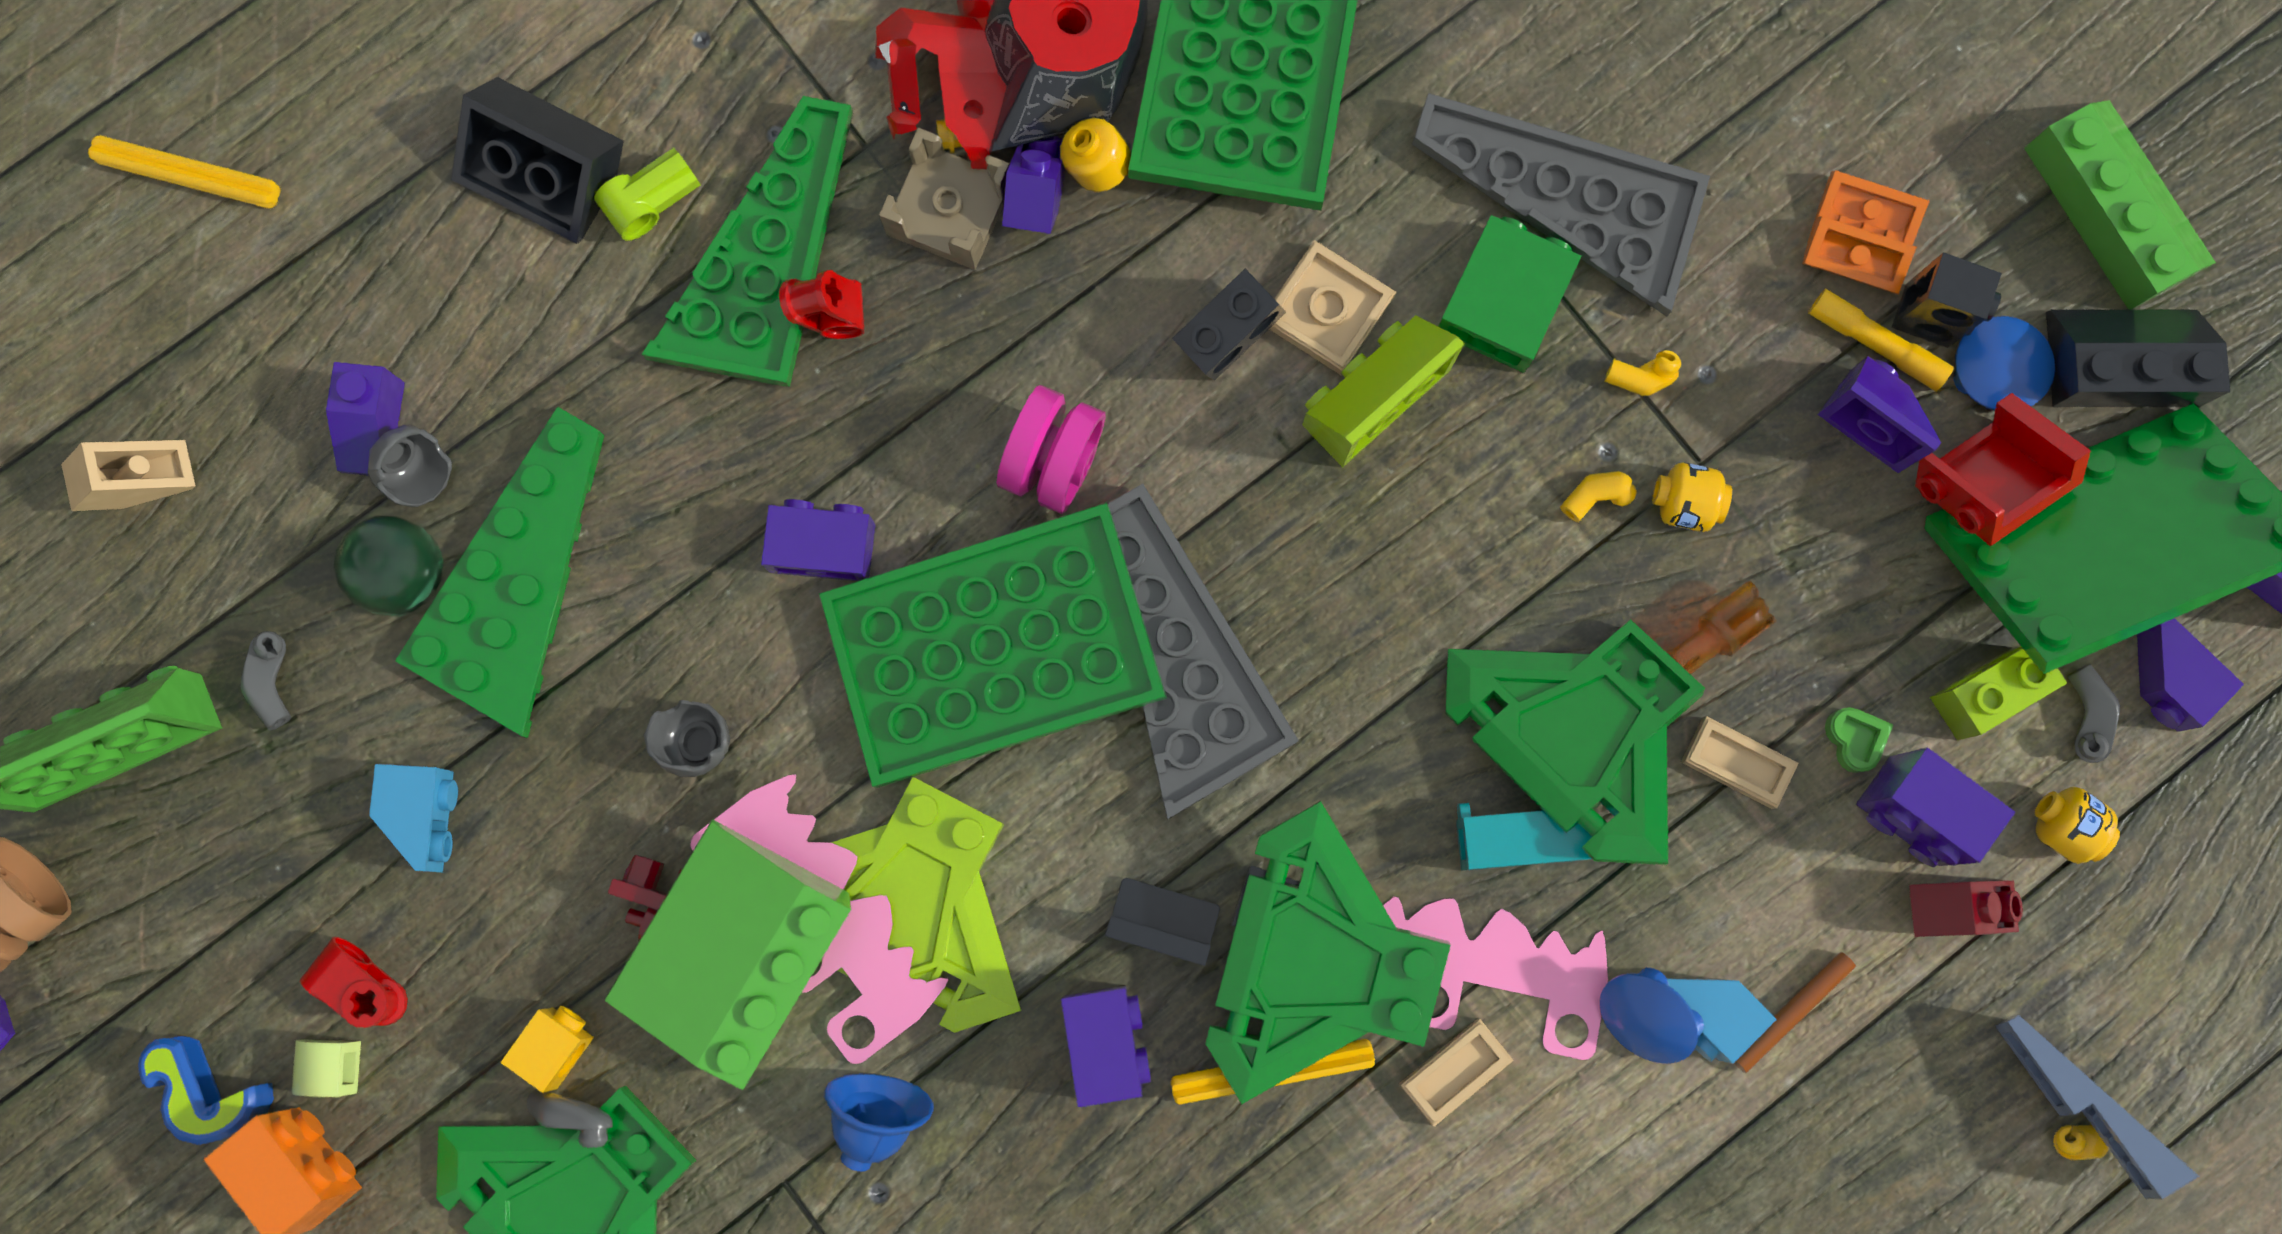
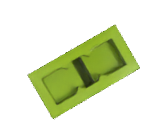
M2019 645L1934 694L1930 699L1958 741L1984 734L2064 686L2067 682L2058 668L2043 674Z

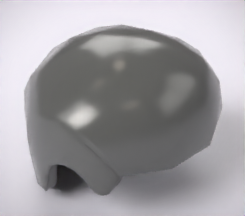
M414 425L399 426L383 433L369 450L368 475L371 481L382 494L398 505L419 507L434 501L447 486L452 470V461L443 452L438 444V440L423 428L418 429Z
M680 700L676 706L667 711H656L651 716L644 734L648 755L663 770L679 777H697L714 769L723 761L724 755L728 752L731 739L726 720L709 704L689 702L688 700Z

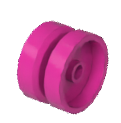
M1039 385L1028 397L1013 427L998 469L996 484L997 487L1021 497L1032 490L1039 479L1037 487L1039 505L1064 514L1074 500L1092 465L1103 431L1106 414L1104 411L1082 402L1072 408L1064 419L1066 411L1064 394Z

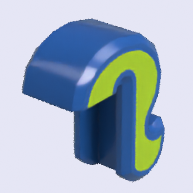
M178 1036L155 1039L142 1051L138 1061V1071L143 1085L147 1088L165 1085L160 1109L164 1125L178 1140L201 1145L230 1138L255 1116L267 1114L274 1100L272 1083L249 1087L222 1100L201 1043L198 1039L192 1037Z

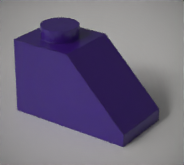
M334 362L326 414L336 467L340 473L369 476L368 457L370 448L383 433L398 427L405 382L385 367Z
M2175 618L2137 634L2140 696L2152 707L2151 712L2153 716L2168 728L2180 732L2204 727L2244 685Z

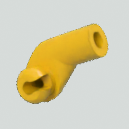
M1669 350L1657 353L1656 359L1638 368L1613 359L1604 382L1641 396H1649L1674 383L1679 376L1681 360L1676 353Z
M1621 471L1590 474L1581 481L1563 502L1560 509L1571 520L1580 522L1597 501L1611 500L1614 505L1627 506L1635 499L1637 490L1632 484V478Z

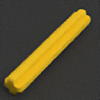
M101 135L95 136L92 139L91 147L88 149L89 157L95 160L97 164L265 208L275 207L280 196V186L275 184L273 180Z
M1366 1039L1352 1041L1275 1086L1372 1068L1375 1065L1372 1044ZM1220 1067L1175 1075L1171 1078L1172 1093L1176 1104L1181 1105L1235 1094Z

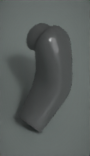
M265 631L257 634L250 643L241 676V691L246 702L267 729L271 731L287 723L291 719V715L281 700L275 685L286 653V644L284 639L275 632Z
M2087 664L2067 676L2079 694L2084 707V716L2075 739L2074 748L2076 754L2082 760L2089 763H2097L2106 759L2111 753L2120 715V704L2091 664Z
M535 1090L527 1099L528 1111L541 1126L547 1128L580 1129L578 1142L582 1147H602L607 1143V1129L611 1128L613 1124L609 1114L603 1110L550 1091L542 1093L539 1090Z

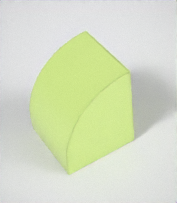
M296 1040L291 1094L312 1097H341L357 1093L361 1041Z

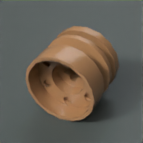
M0 837L1 973L11 963V960H16L28 949V941H40L72 913L71 901L64 887L54 874L32 853L4 837Z

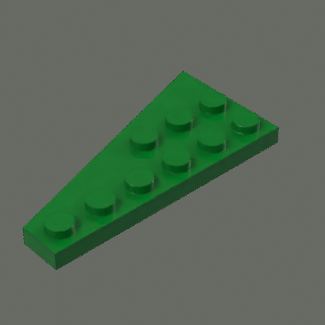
M807 96L801 98L773 143L774 150L760 172H755L746 186L748 191L735 211L731 210L692 273L694 278L679 302L674 301L666 314L667 321L654 341H649L641 354L646 360L790 388L804 327L791 323L784 315L780 306L779 289L785 280L798 279L806 281L814 279L816 276L853 116L851 105Z
M558 406L395 660L397 663L525 738L529 737L532 724L530 716L535 696L540 693L544 677L541 675L546 652L548 645L553 641L571 570L568 565L574 541L578 542L582 526L580 518L586 494L591 491L604 439V434Z

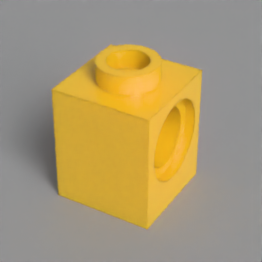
M560 1006L557 1010L555 1008L538 1009L500 1063L542 1093L556 1090L591 1043L594 1036L582 1029L586 1024L585 1020L564 1006Z

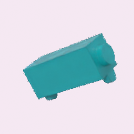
M1469 803L1457 804L1458 820H1456L1461 871L1592 859L1582 849V846L1592 836L1579 824L1565 833L1544 811L1471 817Z

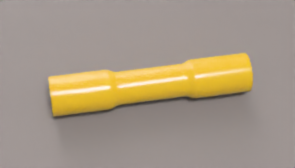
M1826 288L1820 293L1808 314L1842 335L1854 338L1895 363L1899 370L1935 392L1945 384L1954 369V366L1918 344L1906 341L1873 321L1862 310Z

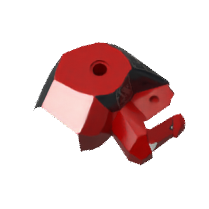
M956 0L960 16L900 7L876 26L875 58L887 61L892 113L886 119L893 139L895 134H904L916 130V125L921 120L915 55L921 48H924L938 55L946 126L956 135L959 143L967 152L971 161V169H987L985 159L992 151L1066 134L1072 126L1081 120L1089 118H1099L1109 122L1120 105L1139 59L1147 22L1148 1Z

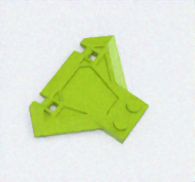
M912 777L888 824L831 843L848 849L857 856V863L843 889L849 892L850 901L878 895L887 896L891 905L893 922L887 949L912 947L914 953L909 972L910 978L930 982L941 978L945 971L962 980L956 991L945 986L933 1002V1004L946 1010L939 1025L956 1033L1021 1011L980 875V870L1004 824ZM842 967L837 970L840 973L848 976Z

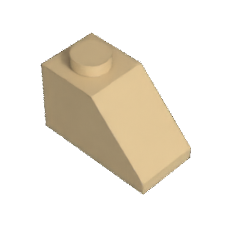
M185 440L80 443L61 464L71 511L124 509L189 491L195 487Z

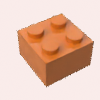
M300 1107L255 1116L204 1159L260 1234H301L313 1230L362 1188L354 1178L356 1170L352 1162L341 1152H334L322 1136L325 1131L321 1122L312 1113L302 1110Z

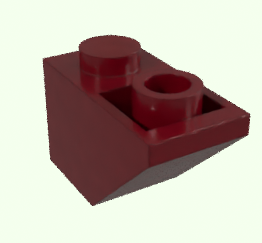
M2014 880L1909 885L1914 937L2019 932L2018 922L2022 918L2023 905L2019 893L2015 891Z

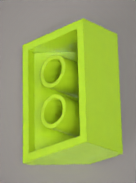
M1417 315L1404 326L1399 321L1395 322L1379 337L1377 342L1381 346L1367 358L1363 353L1359 354L1341 372L1345 379L1332 390L1325 385L1307 401L1305 407L1309 411L1305 415L1302 426L1343 468L1450 372L1464 346V343L1458 336Z

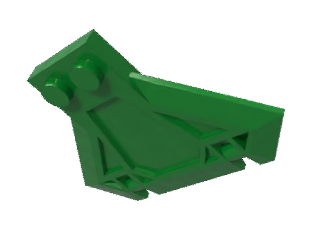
M1631 619L1591 654L1448 649L1445 714L1456 725L1471 717L1482 728L1472 740L1565 833L1578 824L1586 830L1592 838L1582 846V849L1596 862L1668 865L1667 726L1703 696L1705 690L1703 685ZM1492 698L1504 708L1498 714L1486 704ZM1601 804L1614 816L1608 823L1595 811Z
M1321 801L1260 835L1255 854L1270 860L1265 877L1249 874L1215 1006L1230 1010L1226 1028L1210 1025L1205 1042L1241 1104L1368 1032L1424 1047L1451 947L1450 942L1447 940L1397 928ZM1290 864L1302 867L1298 886L1285 883ZM1250 1016L1263 1020L1259 1036L1246 1033Z
M623 1086L599 1108L609 1114L613 1124L611 1128L607 1129L608 1141L602 1147H582L578 1142L580 1129L547 1128L541 1125L439 1126L436 1199L447 1211H450L461 1201L474 1214L463 1226L469 1234H656L657 1201L697 1160L628 1087ZM482 1179L495 1191L491 1198L477 1185Z

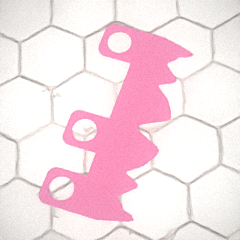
M796 774L788 775L749 792L714 819L841 889H844L857 863V856L848 849L833 843L807 841L816 821L813 815L789 814L786 809L789 801L787 794L796 782ZM708 825L692 837V850L696 847ZM883 895L850 901L851 911L824 954L820 970L809 979L802 993L811 991L842 967L861 992L862 996L834 1016L827 1025L828 1035L844 1057L853 1064L864 1062L917 1022L948 982L946 978H938L930 982L910 978L909 972L914 953L912 947L887 949L893 922L890 902L887 896ZM855 1015L868 1018L875 1030L873 1041L862 1049L850 1047L842 1037L843 1024L848 1018Z
M1393 897L1383 905L1397 928L1447 940L1451 944L1440 985L1448 994L1449 1005L1443 1015L1431 1019L1429 1027L1446 1030L1455 1024L1463 981L1550 1000L1543 1035L1545 1049L1553 1054L1580 1060H1587L1594 1055L1602 1017L1600 996L1603 988L1608 983L1605 937L1602 930L1595 934L1589 947L1582 948L1577 954L1573 955L1569 952L1561 936L1556 931L1547 936L1540 948H1536L1527 928L1510 912L1503 909L1496 912L1481 934L1471 941L1465 933L1460 910L1455 899H1443L1425 905L1409 920H1405L1403 907L1398 897ZM1567 1014L1580 1016L1588 1027L1586 1041L1576 1048L1563 1046L1555 1035L1557 1021Z

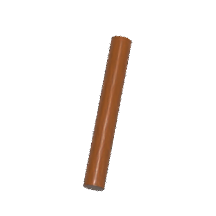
M1843 952L1836 955L1774 1016L1777 1020L1734 1064L1744 1073H1747L1856 967L1855 963Z

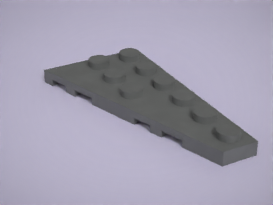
M1428 93L1412 145L1546 236L1566 242L1572 248V252L1581 255L1580 259L1667 317L1672 312L1709 182V175Z
M1141 484L1108 503L1167 697V699L1144 705L1143 711L1167 820L1298 743L1299 740L1144 484Z

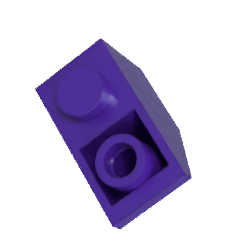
M1055 136L1017 146L1006 174L1002 226L1051 234L1059 211L1066 173L1060 158L1062 138Z

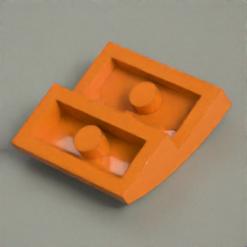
M1837 170L1832 171L1816 213L1802 264L1890 293L1899 294L1917 248L1913 246V243L1928 207L1929 200Z

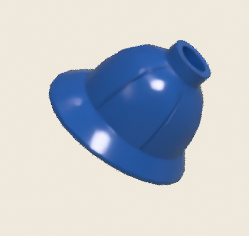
M845 1075L830 1081L824 1090V1099L832 1111V1134L837 1146L842 1151L841 1161L846 1167L858 1172H865L870 1169L872 1163L884 1161L895 1154L906 1141L909 1132L925 1124L930 1119L934 1110L933 1101L920 1087L899 1078L885 1075Z

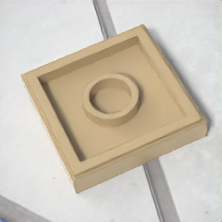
M1314 240L1274 298L1286 313L1269 330L1342 376L1341 372L1353 360L1394 299L1396 291Z

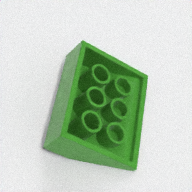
M177 666L160 668L148 674L146 677L148 681L133 688L121 687L110 690L99 697L100 703L86 709L74 708L58 713L51 718L52 724L37 731L28 729L5 737L3 739L4 745L0 747V809L34 813L222 729L202 675L180 669Z
M712 819L611 987L605 1001L696 1067L743 1090L850 913L849 892Z

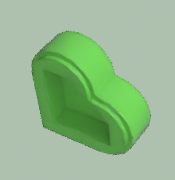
M1848 707L1836 710L1829 715L1826 720L1825 731L1829 740L1837 746L1836 756L1842 768L1848 772L1860 773L1870 771L1876 767L1894 724L1861 710Z

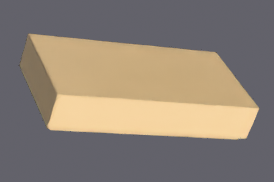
M1708 716L1701 719L1681 760V763L1771 809L1778 808L1799 764Z
M1476 1019L1401 1081L1399 1085L1429 1123L1435 1127L1514 1060L1482 1020Z

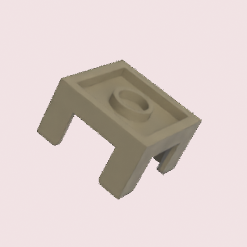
M918 128L909 147L913 164L896 203L894 197L888 195L879 214L887 236L976 270L1004 206L1006 174L1009 163L987 155L985 159L987 169H971V161L944 151L940 136Z

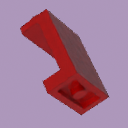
M2011 393L1997 402L1993 423L1940 459L1931 453L1919 460L1915 487L1919 489L1927 501L1938 504L1952 515L1966 532L1976 534L1989 546H1992L2080 485L2084 479L2091 450Z

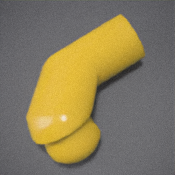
M2065 1125L2055 1133L2053 1138L2056 1151L2061 1156L2070 1160L2099 1159L2104 1157L2109 1151V1148L2092 1125Z

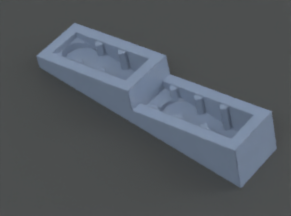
M2019 1015L2010 1017L1995 1025L2059 1116L2075 1115L2082 1111L2145 1199H2164L2199 1177Z

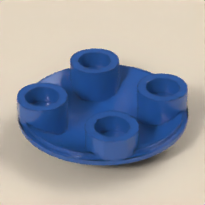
M1992 317L1990 321H1983L1975 327L1969 336L1964 335L1956 351V371L1954 372L1953 381L1960 392L1968 394L1975 402L1993 411L1996 409L1997 402L2011 393L2029 406H2033L2045 396L2052 384L2055 373L2053 352L2046 338L2031 324L2013 317Z
M1643 968L1638 974H1622L1611 979L1602 990L1600 996L1602 1018L1615 1039L1630 1052L1652 1062L1669 1064L1686 1059L1696 1048L1698 1038L1704 1029L1703 1019L1699 1013L1691 1009L1687 1002L1669 986L1667 978L1660 971L1654 968Z

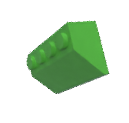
M2110 100L2090 103L2055 122L2024 148L2128 309L2136 308L2216 263Z

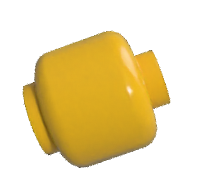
M1089 118L1081 120L1065 134L1060 146V158L1065 169L1079 185L1089 191L1102 192L1117 186L1126 177L1131 150L1113 125L1104 119Z

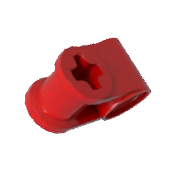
M825 270L817 274V277L806 281L788 279L781 284L779 289L780 306L784 315L791 323L816 331L829 339H850L864 334L862 283L859 281L847 279L833 270Z
M333 937L300 978V984L308 993L326 1003L349 1024L355 1027L368 1028L374 1025H391L402 1018L407 1009L408 998L401 984L397 983L375 965L363 950L341 937Z

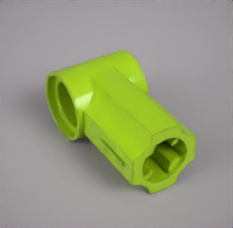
M672 148L634 175L622 174L608 180L598 189L594 199L621 238L625 241H631L649 232L657 224L659 214L701 185L675 148Z

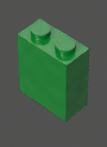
M1491 215L1438 327L1458 336L1465 347L1525 373L1534 360L1580 261L1581 255L1572 252V248L1560 239L1553 237L1544 239L1528 232L1526 226L1516 219L1510 217L1497 218Z

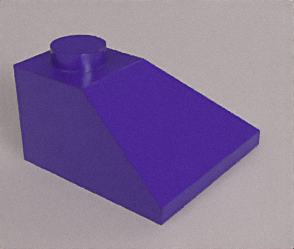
M1867 356L1849 371L1817 415L1891 469L1900 473L1936 451L1941 441L1910 386L1898 378L1897 371L1889 364L1880 360H1873Z

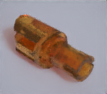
M1748 581L1699 617V630L1667 653L1688 673L1692 674L1717 654L1732 657L1776 624L1777 620L1771 613H1768L1769 607L1764 599L1758 597L1759 591L1752 581Z

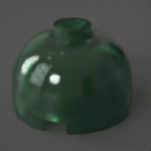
M377 515L359 521L343 535L335 550L333 570L339 588L353 604L378 616L399 617L417 611L425 604L422 601L429 596L432 589L436 591L442 578L443 559L438 543L421 526L403 517Z

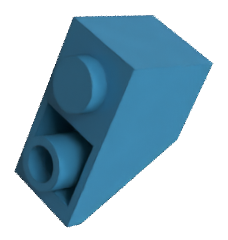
M375 764L369 816L415 871L443 873L444 862L449 860L453 845L452 835L447 830L449 811L454 810L458 798V786L456 781L453 780L454 771L437 767Z
M1667 978L1669 986L1687 1002L1691 1009L1702 1017L1704 1029L1698 1038L1695 1049L1710 1062L1717 1058L1719 1061L1733 1064L1777 1020L1740 981Z

